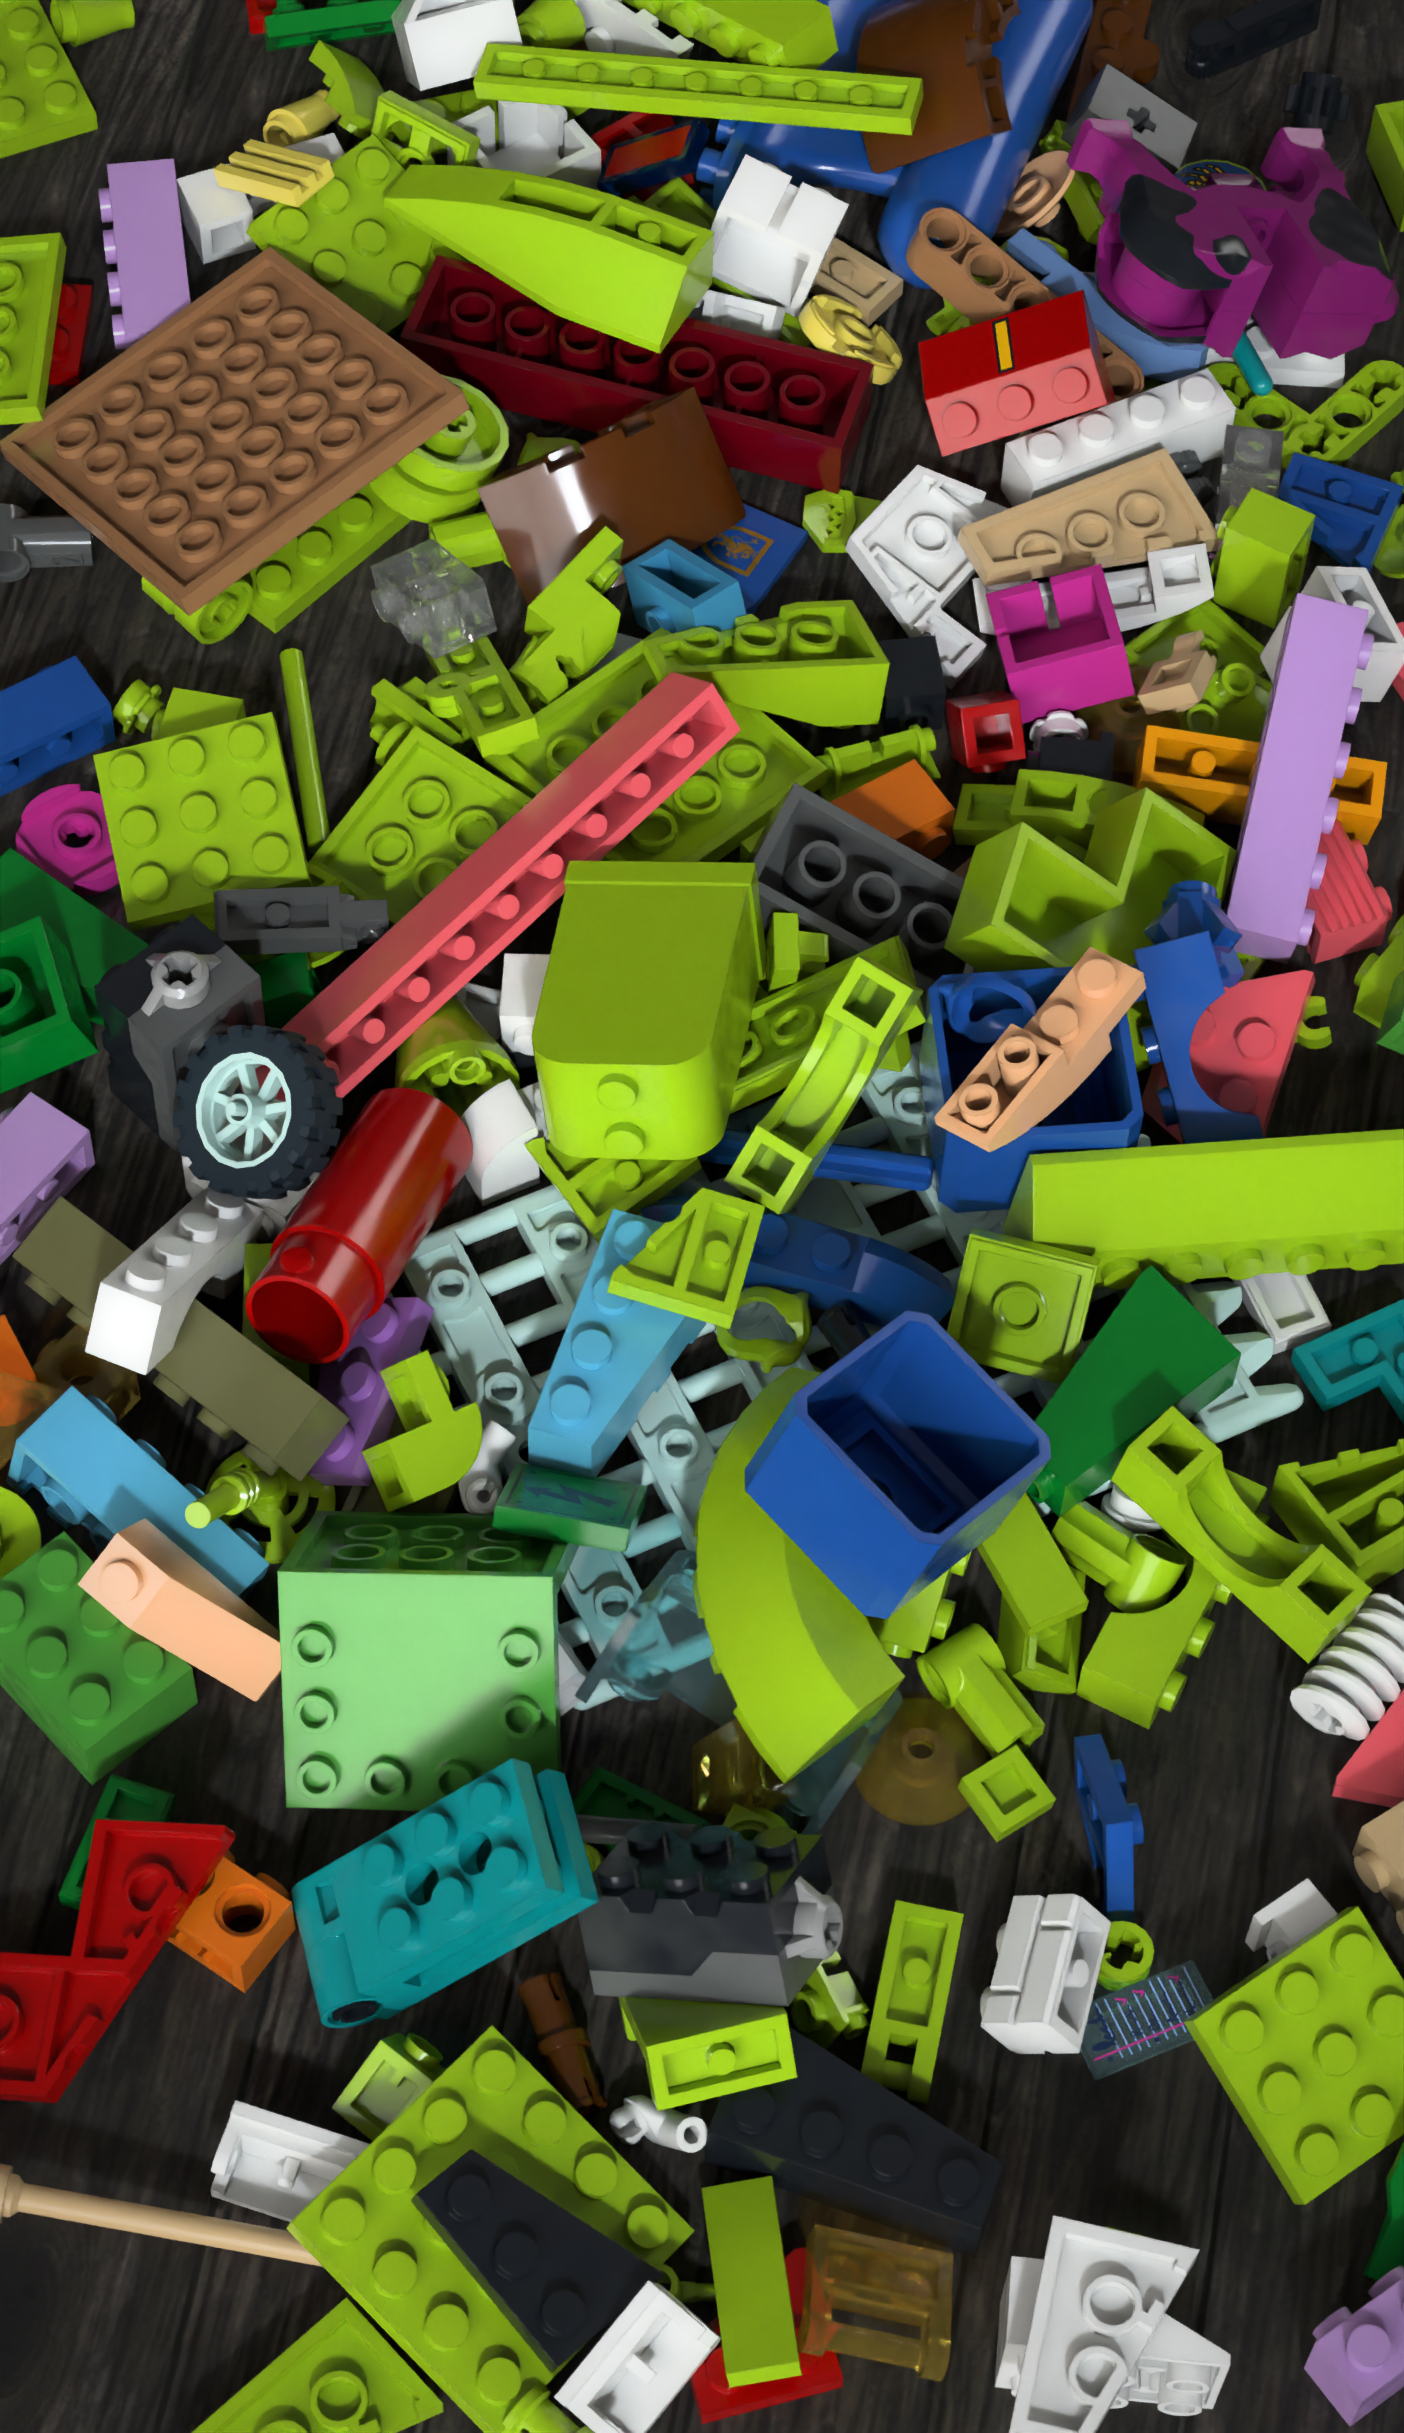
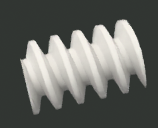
M1374 1593L1368 1596L1363 1609L1359 1610L1348 1624V1627L1335 1637L1333 1646L1324 1650L1320 1655L1318 1665L1309 1669L1304 1676L1302 1684L1292 1690L1290 1695L1292 1707L1303 1720L1326 1734L1344 1735L1357 1741L1364 1740L1369 1735L1370 1727L1366 1720L1373 1722L1380 1720L1385 1713L1382 1701L1388 1703L1396 1701L1401 1691L1397 1682L1404 1684V1605L1387 1594Z

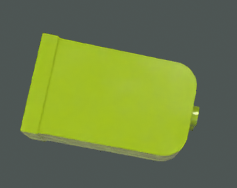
M569 860L564 878V898L531 1035L548 1139L558 1151L578 1158L685 1160L703 1155L713 1149L724 1136L758 984L764 978L767 963L756 863Z

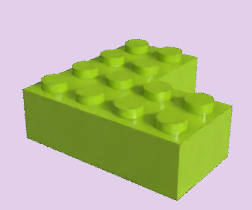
M1147 787L1098 812L1083 863L1022 821L975 846L944 948L981 973L1074 967L1089 947L1127 965L1134 964L1131 950L1153 945L1143 931L1161 912L1162 901L1167 899V891L1174 884L1188 880L1206 882L1216 889L1217 898L1220 899L1222 907L1237 851ZM1145 1000L1134 1003L1127 1011L1137 1072L1155 1065L1149 1064L1140 1028L1151 1025Z

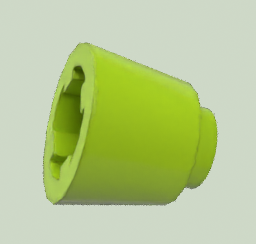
M535 0L517 18L523 46L568 49L579 44L585 37V21L574 0Z

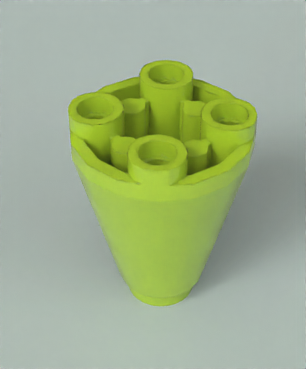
M456 994L396 1048L395 1088H411L430 1094L449 1106L460 1118L467 1108L482 1094L508 1079L511 1080L516 1090L521 1089L519 1074L515 1064Z

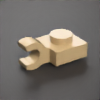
M1202 630L1177 636L1170 659L1153 664L1137 695L1147 715L1166 710L1182 712L1192 708L1202 699L1217 665L1215 655L1209 656L1206 649L1200 651V643L1204 637Z

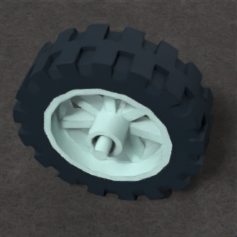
M235 1025L227 1028L228 1034L226 1035L216 1033L204 1042L206 1048L201 1053L194 1052L185 1066L189 1069V1072L185 1079H179L175 1096L180 1097L179 1109H173V1126L179 1128L181 1138L176 1140L181 1156L189 1157L192 1162L188 1167L192 1174L199 1180L210 1181L208 1185L210 1189L236 1197L282 1199L288 1197V1190L299 1192L311 1183L309 1177L314 1172L320 1173L330 1160L326 1154L330 1146L337 1145L341 1129L335 1128L337 1115H343L342 1098L336 1097L334 1086L339 1085V1081L334 1069L328 1068L323 1061L327 1057L317 1045L305 1044L307 1038L303 1035L261 1025H253V1027ZM261 1065H266L271 1070L260 1089L255 1069ZM241 1083L244 1094L234 1095L236 1088ZM281 1086L285 1093V1102L275 1099ZM246 1131L243 1154L237 1148L234 1140ZM265 1133L273 1143V1146L269 1151L261 1155L263 1134Z

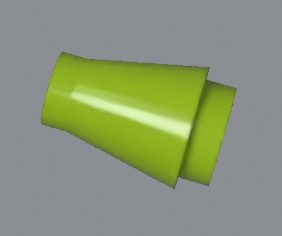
M52 0L50 4L51 24L61 44L70 42L72 47L80 46L122 29L133 28L135 23L134 8L131 0Z

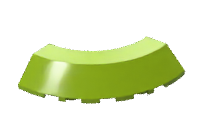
M790 1367L758 1394L741 1413L719 1447L713 1460V1466L708 1475L705 1489L700 1496L693 1534L694 1537H697V1568L693 1573V1594L698 1619L704 1618L706 1630L714 1651L709 1658L714 1674H723L737 1704L733 1711L734 1715L756 1750L784 1785L875 1717L905 1678V1675L888 1656L877 1639L866 1616L858 1610L745 1491V1468L794 1394L821 1374L820 1372Z

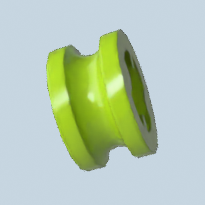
M1127 1921L1111 1922L1105 1949L1116 1952L1121 1944L1128 1945L1133 1949L1131 1960H1140V1962L1137 1964L1127 1961L1123 1968L1119 1969L1109 1964L1112 1953H1104L1097 1983L1108 1990L1116 1992L1132 1991L1141 1986L1149 1975L1154 1956L1153 1942L1147 1932L1135 1923Z

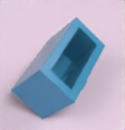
M670 539L622 566L637 625L651 634L661 627L672 634L700 626L709 627L719 632L734 628L736 617L747 615L740 584L737 579Z

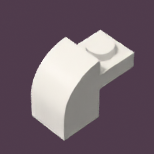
M508 1079L482 1094L467 1108L460 1118L465 1124L473 1144L472 1162L465 1176L482 1206L540 1183L539 1166L527 1151L525 1144L532 1139L542 1137L545 1138L547 1143L550 1142L547 1135L539 1082L516 1090L511 1080Z

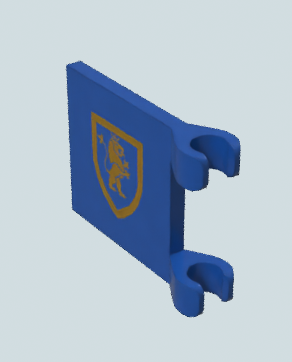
M743 503L746 512L744 519L690 552L739 581L746 614L748 615L754 614L807 541L808 531Z

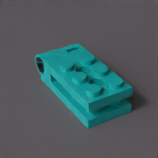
M514 1758L509 1759L295 1884L290 1892L320 2020L324 2026L329 2028L354 2027L377 2018L387 2020L599 1902L565 1774L547 1768L533 1776L530 1763Z

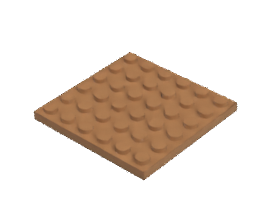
M268 247L46 407L43 422L24 423L0 441V449L10 464L190 616L202 606L211 602L217 595L248 572L257 568L263 561L298 535L304 533L309 527L344 501L350 499L356 492L379 475L396 465L402 458L425 441L442 431L448 424L469 410L470 407L461 389L274 249Z

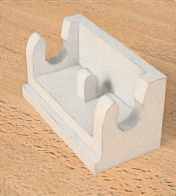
M235 2100L230 2112V2119L211 2167V2172L216 2173L210 2189L211 2196L291 2222L370 2144Z
M648 2280L554 2398L564 2407H567L595 2433H647L721 2341V2337L663 2286Z

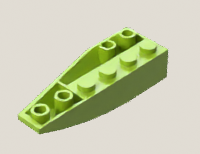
M410 165L383 198L385 208L555 315L659 354L712 285L713 231L618 196L566 181L516 171L482 167Z

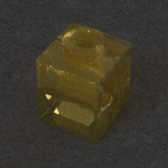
M76 1324L62 1339L57 1338L49 1342L36 1359L35 1366L32 1369L36 1375L41 1402L50 1407L73 1386L85 1398L88 1395H94L102 1400L112 1410L118 1422L141 1399L136 1372L85 1352L89 1333ZM79 1376L94 1377L92 1381L82 1385L69 1383Z
M737 1718L693 1744L694 1810L728 1816L733 1804L736 1803L751 1811L753 1808H764L770 1811L795 1796V1777L785 1785L756 1750Z

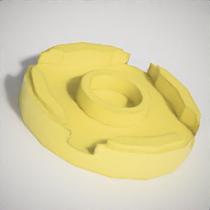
M819 294L815 295L812 300L810 299L801 310L798 321L812 344L819 351L874 364L873 384L883 385L890 383L902 365L903 359L898 345L887 331L877 324L870 330L860 322L862 318L860 309L838 297Z

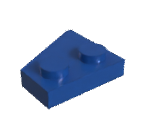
M1294 452L1275 498L1316 515L1311 540L1343 567L1366 568L1370 574L1401 503L1404 486Z
M1101 1733L1074 1737L1075 1793L1086 1832L1093 1869L1103 1868V1915L1110 1922L1127 1921L1134 1923V1845L1143 1844L1144 1829L1140 1809L1136 1802L1127 1804V1782L1123 1764L1120 1759H1110Z

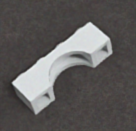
M1206 368L1005 443L1000 489L1012 507L1163 448H1166L1169 454L1181 453L1183 450L1188 451L1190 449L1196 452L1201 463L1228 453L1236 407L1210 370Z
M204 1188L100 1282L85 1352L147 1375L173 1349L183 1320L199 1291L224 1300L244 1281L245 1244L257 1243L264 1209L244 1202L242 1197L222 1194L210 1188Z

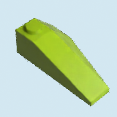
M853 600L795 602L780 606L778 617L759 621L753 614L736 617L734 628L718 632L712 628L700 626L645 640L642 650L659 683L671 672L713 683L723 701L821 727H834L837 729H849L855 725L879 724L890 665Z

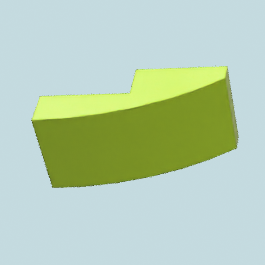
M318 40L309 60L325 73L322 82L331 88L324 101L341 115L338 121L341 127L362 139H366L372 131L378 97L385 92L371 70L359 58ZM392 129L389 131L386 138L390 141H392L395 135Z

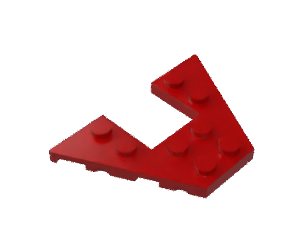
M96 1819L71 1956L0 1952V2100L58 2102L234 1842L236 1833L226 1825Z

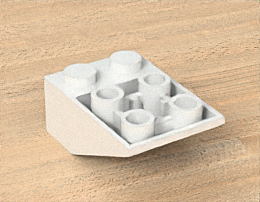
M1011 2256L1000 2300L995 2387L1011 2389V2394L1016 2397L1044 2259ZM1165 2313L1110 2409L1123 2408L1128 2405L1129 2401L1158 2404L1159 2411L1176 2416L1197 2415L1202 2412V2408L1213 2409L1230 2367L1231 2354Z

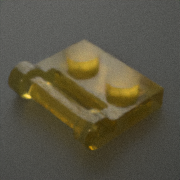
M815 2224L807 2238L803 2316L797 2339L799 2352L822 2357L827 2350L916 2369L917 2377L941 2382L946 2374L950 2358L953 2254ZM832 2308L921 2327V2340L832 2321Z

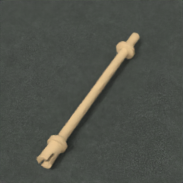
M0 2164V2223H2L3 2217L10 2218L17 2212H23L323 2267L287 2230L27 2184L23 2182L18 2174H13V2166Z

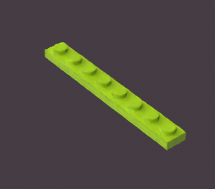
M487 43L473 80L476 99L903 135L913 134L924 96L922 78Z

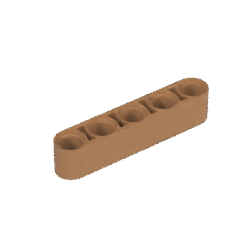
M934 208L925 213L906 248V260L910 269L975 324L1058 298L1057 295L962 215L949 208ZM928 238H938L944 243L946 249L936 247ZM972 276L984 279L989 286L980 284ZM1095 328L1112 387L1120 395L1115 396L1116 401L1118 402L1141 393L1144 387V375L1141 368L1132 358ZM1098 407V408H1095V409H1092V410H1089V411L1082 412L1081 414L1083 415V414H1085V413L1091 412V411L1096 410V409H1099V408H1101V407Z

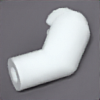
M644 2095L625 2098L623 2101L624 2106L615 2109L610 2115V2127L616 2137L624 2144H635L645 2135L651 2142L658 2145L695 2153L701 2150L707 2141L708 2129L702 2119L681 2113L672 2108L657 2111L653 2100Z

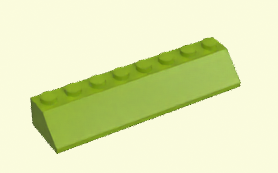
M1404 1129L1029 1155L1003 1225L1004 1235L1101 1259L1094 1287L1106 1286L1109 1289H1124L1132 1286L1139 1275L1151 1265L1170 1284L1181 1285L1196 1279L1229 1277L1234 1280H1244L1258 1274L1290 1272L1293 1275H1307L1323 1269L1351 1268L1356 1271H1364L1379 1265L1404 1263Z

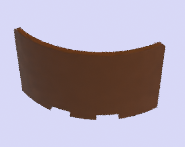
M893 0L880 5L871 13L860 37L856 73L922 78L924 93L912 135L862 131L869 164L874 173H884L963 144L994 137L1012 130L1003 89L1001 61L997 56H991L993 43L1003 40L1008 23L1013 17L1021 14L1017 0Z
M694 387L647 403L620 420L598 430L599 437L580 445L581 452L578 454L575 453L572 444H569L532 461L503 471L477 489L528 606L605 526L624 540L619 563L621 566H624L667 539L691 551L745 518V508ZM623 569L618 579L609 589L626 582Z

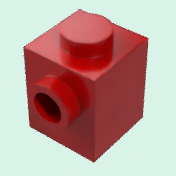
M1004 690L946 699L951 752L954 760L967 768H971L973 773H988L1007 768L1006 762L1026 759L1018 698Z

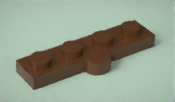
M1097 0L1066 122L1070 118L1081 91L1107 63L1139 85L1149 83L1155 79L1159 69L1160 50L1153 42L1144 39L1154 0Z

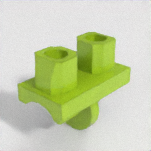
M418 677L412 678L399 687H395L386 679H382L372 687L371 695L376 699V706L370 719L369 728L372 729L370 737L379 743L375 759L376 763L381 767L386 764L414 726L419 727L462 755L475 744L460 716L442 718L440 720L430 712L425 694V686L427 684Z

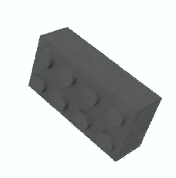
M794 783L773 810L746 862L756 863L764 932L768 933L773 912L798 913L799 931L828 935L829 962H825V966L828 968L899 935L908 951L916 984L924 990L920 999L925 1014L928 989L942 975L963 974L966 962L944 948L965 879Z

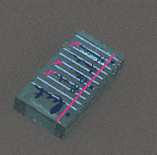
M1193 1960L1092 2000L1080 2051L1095 2081L1194 2041L1183 2021L1213 2001V1998Z

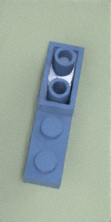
M1024 228L1020 229L1008 240L1006 253L1058 297L1084 290L1095 328L1132 358L1141 368L1144 377L1171 382L1205 369L1209 348L1201 345L1168 347L1138 330L1106 304L1097 292L1095 278L1092 275L1082 273L1068 263L1050 243L1038 240Z

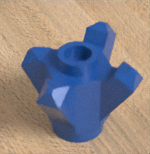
M1197 880L1182 881L1174 884L1167 891V899L1162 901L1161 912L1143 933L1153 944L1209 930L1223 986L1230 988L1237 985L1245 971L1234 946L1242 937V934L1221 909L1216 889L1206 882Z

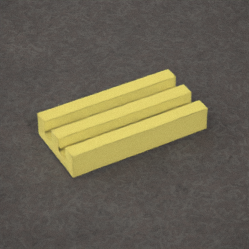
M250 139L243 145L246 154L235 151L228 157L231 166L220 163L213 169L218 184L221 187L294 207H300L335 177L329 159Z

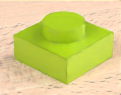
M1017 1744L962 1777L957 1787L996 1842H999L1050 1810L1056 1800Z

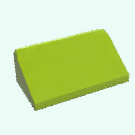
M1068 1565L1084 1592L1086 1574ZM1002 1593L997 1646L1006 1664V1674L1018 1689L1066 1695L1076 1692L1083 1612L1027 1637Z

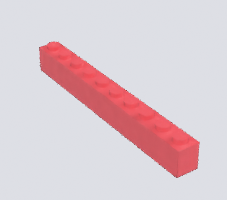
M671 672L281 1028L285 1031L303 1035L307 1038L305 1044L317 1045L327 1057L323 1061L326 1067L334 1069L339 1081V1085L334 1086L336 1097L343 1098L565 893L564 878L569 860L600 861L741 730L713 683ZM261 1065L255 1069L260 1089L271 1070L266 1065ZM240 1083L238 1085V1088L243 1093L242 1085ZM281 1086L275 1099L285 1102V1093Z

